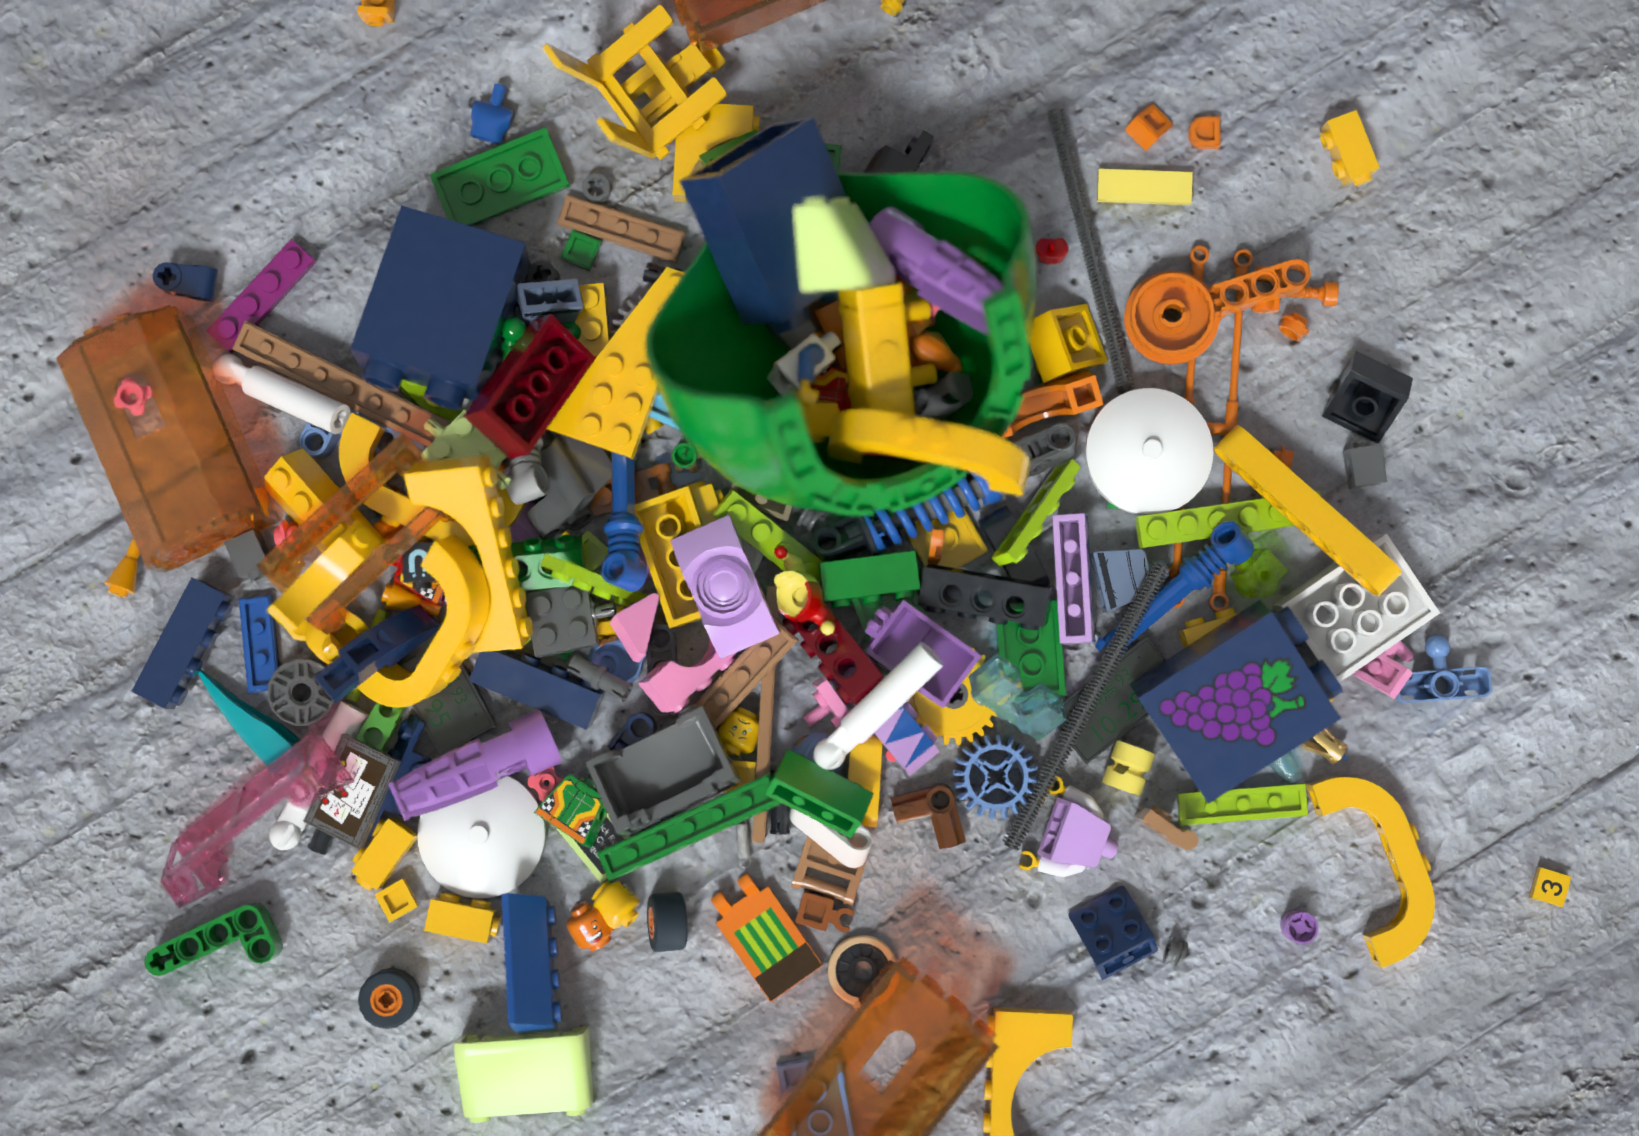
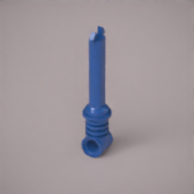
M612 452V516L604 525V532L608 535L609 556L602 565L601 573L605 582L629 592H634L644 585L647 577L646 567L640 562L639 539L640 534L644 531V525L635 515L634 459Z
M1225 521L1217 525L1211 534V545L1205 544L1203 546L1206 550L1202 551L1199 549L1197 552L1200 555L1197 557L1193 554L1191 557L1185 556L1182 558L1184 563L1180 565L1179 574L1158 590L1159 592L1155 593L1157 596H1152L1155 600L1150 599L1153 603H1149L1151 607L1146 606L1149 610H1145L1147 614L1143 613L1145 617H1141L1143 621L1139 620L1142 624H1137L1139 628L1135 627V629L1138 631H1133L1136 635H1132L1134 638H1129L1130 640L1134 641L1193 590H1202L1205 586L1208 589L1212 587V580L1215 579L1213 574L1220 575V568L1226 570V563L1237 565L1249 559L1253 553L1254 544L1236 522ZM1121 623L1103 638L1101 636L1098 638L1095 645L1098 651L1102 650L1106 645L1111 647L1109 642L1112 643L1111 639L1115 640L1113 635L1116 636L1115 632L1119 633L1117 628L1120 629L1119 625L1123 626Z

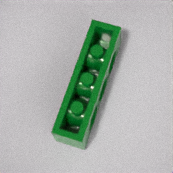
M561 535L556 539L545 540L534 537L528 538L523 542L511 543L513 557L517 561L526 563L524 566H519L518 573L520 587L524 590L572 586L574 580L572 578L568 584L550 577L553 570L541 566L545 553L586 569L582 536ZM476 544L467 546L481 565L482 559Z

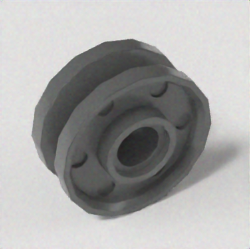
M296 659L284 663L273 673L268 683L267 699L272 711L282 721L291 725L308 726L320 721L330 712L334 701L313 677L324 669L321 664L312 660ZM304 683L310 687L311 696L307 701L298 702L293 698L292 689L296 684Z

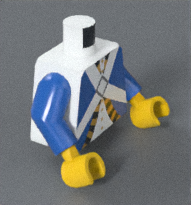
M831 331L820 339L815 334H812L778 361L767 376V379L782 397L792 392L799 405L811 409L812 405L817 401L819 391L809 388V385L814 383V380L834 361L833 353L842 347L839 338Z

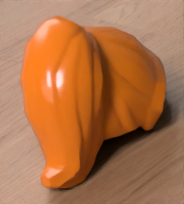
M923 330L920 334L908 339L910 367L932 363L935 366L936 372L939 370L948 373L954 371L961 372L963 367L960 359L952 352L944 336L940 333Z

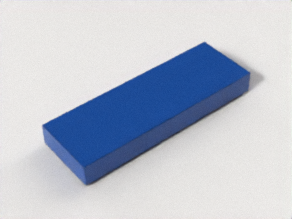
M273 595L239 598L248 693L268 691V683L273 673L280 668L275 618L267 611L273 604Z

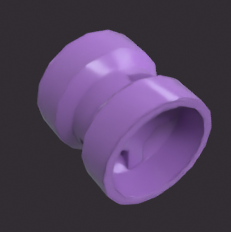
M1294 909L1288 911L1283 915L1280 923L1283 935L1297 944H1308L1318 935L1319 926L1314 916L1302 910Z

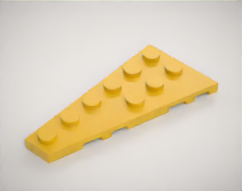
M669 267L663 271L596 357L547 430L634 459L659 391L647 362L645 353L646 335L649 325L684 272Z

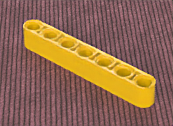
M1236 425L1214 447L1215 453L1225 464L1371 594L1377 597L1380 596L1402 574L1401 569L1390 557L1244 428Z

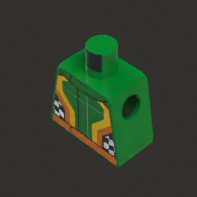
M590 772L584 781L571 774L567 775L534 812L581 845L590 849L594 845L607 815L606 808Z

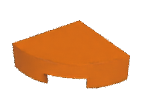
M932 529L927 563L938 564L941 561L945 534L943 530Z

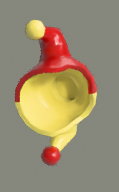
M784 545L776 546L774 548V555L778 559H782L785 566V571L776 575L774 583L777 585L776 595L779 612L795 622L810 620L821 627L820 629L823 634L830 635L834 632L836 618L823 601V591L820 583L812 575L806 573L804 563L799 556L789 552Z

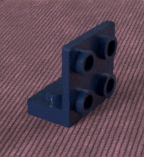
M1123 885L1068 914L1071 923L1091 956L1101 980L1158 952L1152 932Z

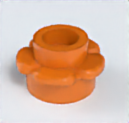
M1286 314L1281 318L1282 323L1279 326V330L1289 339L1300 341L1303 335L1309 334V329L1306 328L1308 322L1300 314Z
M1285 445L1281 447L1280 451L1274 450L1273 455L1291 469L1294 451L1285 449Z

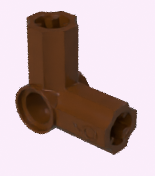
M935 783L931 787L890 797L897 824L931 816L939 849L958 846L966 842L954 792L948 784ZM937 791H944L949 795L950 799L946 805L936 806L931 800L932 795Z

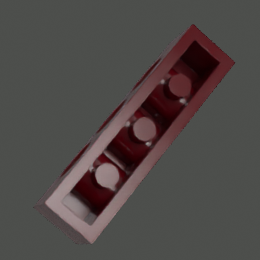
M788 618L782 620L789 631L794 635L799 632L804 640L799 644L809 657L813 658L817 655L822 663L817 667L827 680L836 679L840 686L835 690L847 705L852 701L857 705L884 679L879 670L837 618L834 632L830 635L823 634L819 625L816 629L808 631L810 625L814 623L810 620L805 622H795ZM838 644L835 651L826 653L829 646ZM856 667L852 675L844 676L848 668Z

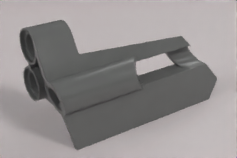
M550 430L544 432L550 443L540 450L542 468L549 479L550 492L526 514L528 521L542 540L556 539L558 536L563 535L567 529L575 531L590 523L594 518V514L590 509L591 501L595 494L612 480V462L602 448Z

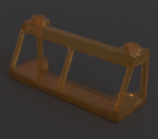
M402 432L256 566L283 594L300 577V572L307 565L303 558L344 520L351 525L355 520L350 515L396 473L403 477L404 473L413 464L429 461L422 454L423 450ZM429 506L425 507L383 547L377 546L374 549L375 554L323 600L306 619L316 629L327 635L338 630L345 623L347 614L345 607L440 520L442 522H454L457 520L441 510Z

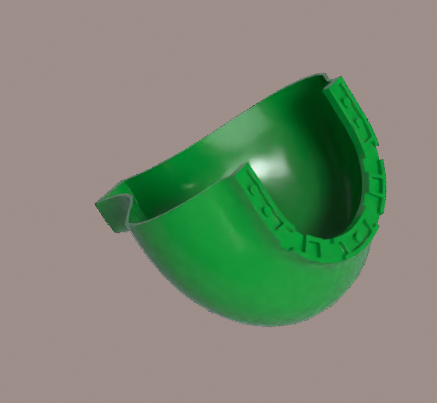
M754 129L699 155L702 167L757 134V130ZM837 172L847 198L849 197V203L858 206L868 225L883 209L895 207L921 223L925 233L938 241H947L1005 284L1006 288L981 299L988 334L971 327L942 309L938 310L935 315L936 323L924 329L936 331L944 336L952 352L961 361L963 367L961 372L969 374L973 388L972 399L941 422L979 430L1002 439L1017 415L1024 395L1021 393L1024 380L1029 379V342L1033 330L1036 307L1034 240L1029 213L1021 198L1002 183L972 173ZM706 240L696 258L677 282L649 325L645 340L647 362L673 422L685 440L703 459L731 482L751 493L807 510L831 511L853 516H870L874 514L875 510L889 508L891 512L917 505L945 491L968 474L962 468L908 457L863 455L861 464L829 458L827 453L830 436H826V442H811L798 400L791 392L782 397L767 379V376L774 367L773 363L787 355L790 350L785 349L764 323H742ZM939 370L937 372V381L943 379L948 372ZM953 397V404L961 401ZM765 401H773L767 405L765 404Z

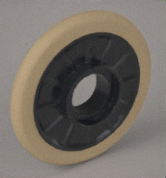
M856 935L845 939L834 949L828 962V978L831 987L841 999L853 1005L867 1006L880 1002L892 991L898 976L897 961L892 950L882 940L869 935ZM860 961L868 962L872 967V973L866 979H859L854 975V966Z

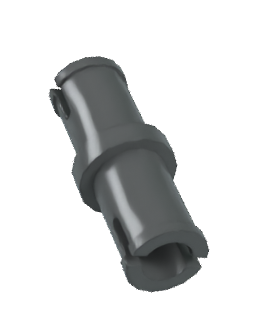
M578 653L572 658L567 669L568 672L591 683L593 689H602L622 702L627 699L633 687L632 683L609 672L610 668L605 665L600 667Z

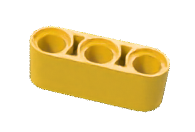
M873 734L863 744L858 743L849 752L848 780L858 783L874 793L861 825L877 828L882 742Z

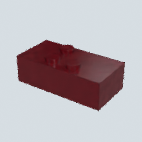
M552 314L533 320L464 414V417L509 459L530 454L596 357Z

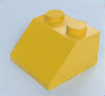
M1087 304L1049 310L1034 318L1029 345L1043 383L1089 370L1108 362Z

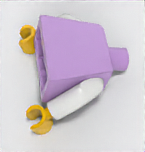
M1055 776L1057 778L1055 781L1059 782L1060 788L1057 791L1048 790L1050 792L1049 795L1057 796L1061 794L1063 799L1057 797L1037 852L1042 857L1041 859L1037 858L1033 851L1024 850L1021 854L1031 856L1033 862L1029 866L1021 863L1018 865L1023 870H1031L1033 867H1036L1039 872L1067 877L1083 872L1086 867L1095 868L1101 856L1112 859L1117 853L1118 842L1108 838L1111 825L1103 820V812L1094 798L1071 785L1068 787L1064 786L1062 779Z

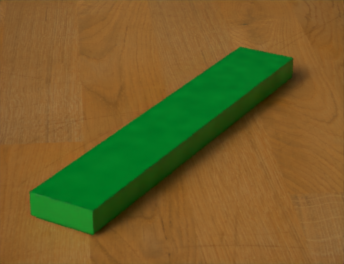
M772 775L762 776L598 851V857L609 882L781 805L782 803L765 795Z

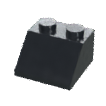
M1355 351L1341 373L1322 413V417L1379 444L1409 399L1413 378Z

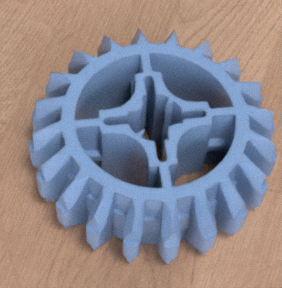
M1001 733L996 734L995 743H991L989 734H985L983 736L984 745L982 746L974 738L972 745L975 750L973 752L965 746L962 748V752L968 756L966 761L959 757L955 759L956 763L963 765L962 771L952 770V775L962 776V781L954 782L953 787H964L965 789L957 797L959 800L970 797L971 800L965 806L968 810H971L978 804L979 807L976 815L982 817L985 809H989V819H995L996 810H1000L1001 817L1007 819L1008 813L1006 808L1009 807L1017 815L1020 811L1016 803L1019 801L1022 805H1028V800L1023 795L1025 792L1030 795L1033 794L1032 791L1034 790L1028 788V783L1039 781L1036 777H1029V772L1038 770V766L1036 764L1027 766L1026 764L1027 761L1033 758V754L1027 753L1024 756L1020 754L1025 748L1023 743L1018 744L1015 749L1012 748L1015 739L1012 736H1009L1006 743L1002 744ZM994 749L1009 753L995 765L989 764L979 756L986 751ZM1015 761H1017L1021 771V782L1018 789L1008 779V772ZM972 764H975L983 774V781L975 793L969 780ZM983 765L994 771L1001 768L1003 775L1000 776H1003L1002 781L1008 787L1006 788L1003 784L997 782L989 784L987 778L990 777L987 776L988 771ZM995 788H1001L1011 796L1009 799L999 803H989L982 800L986 794Z

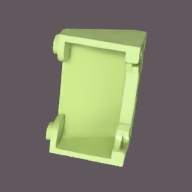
M825 197L804 199L805 206L794 207L801 292L866 287L895 282L892 264L856 204H849V197L829 199V204L825 203Z
M589 1026L573 1027V1031L563 1032V1036L562 1030L547 1034L491 1037V1035L484 1036L480 1042L478 1034L461 1035L454 1042V1055L464 1117H470L471 1123L489 1121L490 1116L567 1111V1116L586 1114V1109L591 1108L594 1104Z

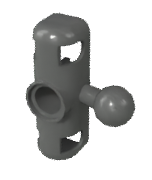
M956 371L949 372L935 384H925V388L916 389L913 392L915 415L913 417L941 422L968 403L973 397V388L969 374ZM953 397L961 401L953 404Z

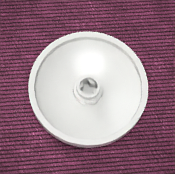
M1136 389L1111 400L1093 420L1085 442L1086 467L1099 493L1117 508L1137 515L1171 512L1188 503L1204 486L1213 463L1212 436L1203 416L1183 397L1162 389Z
M506 776L497 780L498 787L420 815L417 832L420 855L430 874L448 890L470 898L500 896L521 885L530 877L539 864L546 843V822L534 813L540 804L533 793L512 776Z

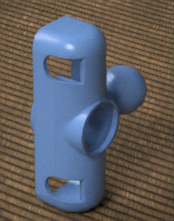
M1432 635L1425 642V651L1427 655L1433 658L1434 670L1412 672V679L1406 682L1395 699L1400 703L1486 697L1492 692L1491 673L1486 667L1447 669L1446 656L1450 652L1449 640L1443 635ZM1475 669V674L1463 675L1465 670ZM1440 676L1447 683V688L1442 694L1435 688V681ZM1476 690L1478 695L1467 696L1464 691ZM1413 695L1415 700L1405 701L1401 696Z

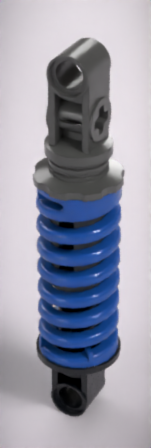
M1058 423L1036 434L1025 436L1013 443L1029 458L1030 467L1027 478L1038 475L1048 468L1068 461L1073 457L1075 453V432L1069 425ZM1058 439H1065L1069 442L1062 447L1053 444ZM966 470L968 474L960 481L926 501L894 512L887 508L875 510L874 514L870 516L850 515L819 528L814 533L812 541L817 557L823 563L840 561L865 549H868L872 556H878L892 546L889 538L884 539L886 535H889L893 543L899 546L903 543L900 529L904 527L909 537L915 539L919 534L915 524L918 521H921L927 532H931L934 529L932 522L934 519L938 518L942 525H947L950 521L948 513L954 511L957 518H962L965 516L964 506L969 504L973 511H978L981 507L978 500L982 499L984 505L994 504L1006 500L1007 495L1004 492L990 490L986 479ZM827 541L836 542V545L830 550L821 548Z

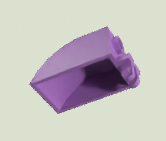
M904 600L899 606L895 605L891 611L885 606L881 610L877 609L874 613L875 618L869 620L867 623L868 627L864 631L871 636L866 645L868 647L866 654L891 672L920 642L928 645L939 656L944 665L918 692L941 708H944L981 658V655Z

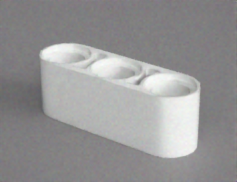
M791 808L789 814L791 822L842 864L851 868H857L864 864L873 842L871 833L864 826L860 825L852 838H849Z

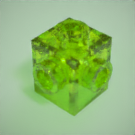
M1258 548L1253 550L1248 560L1234 565L1236 569L1229 576L1236 583V590L1244 597L1267 598L1277 590L1279 586L1277 584L1278 581L1288 570L1267 548Z

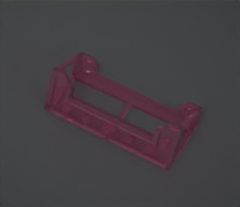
M314 730L172 842L160 883L178 908L215 892L226 883V880L223 877L221 878V868L229 860L221 849L282 800L287 798L295 807L306 808L324 796L336 791L339 793L355 782L319 731ZM178 850L183 858L173 865ZM192 871L195 873V875L205 888L197 891L198 883Z

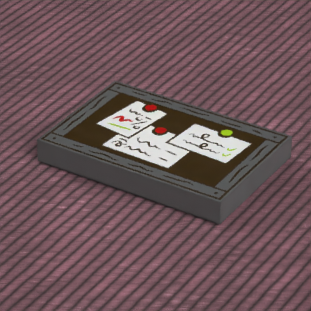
M346 733L342 734L303 822L357 849H362L389 791V783L393 782L402 761Z

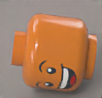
M584 901L570 910L572 915L567 920L566 927L579 948L595 951L610 942L613 928L607 925L600 911L593 907V903L588 904L587 901Z

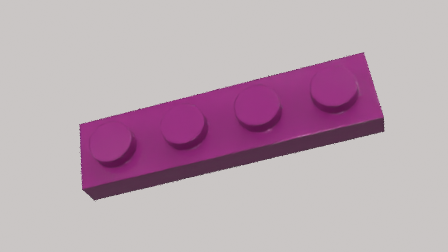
M291 239L206 332L232 354L235 351L232 348L244 322L250 321L259 325L317 262Z

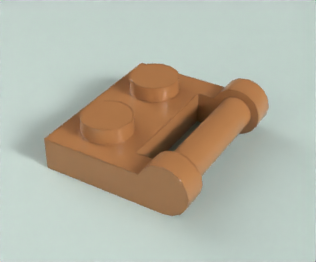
M1152 805L1151 808L1141 806L1134 816L1177 847L1192 850L1198 844V837L1194 832L1172 825L1170 822L1173 817L1159 807L1156 808Z
M807 836L791 888L800 890L802 887L842 900L843 905L852 907L866 861L857 868L847 867ZM807 867L850 880L849 885L846 889L806 876Z

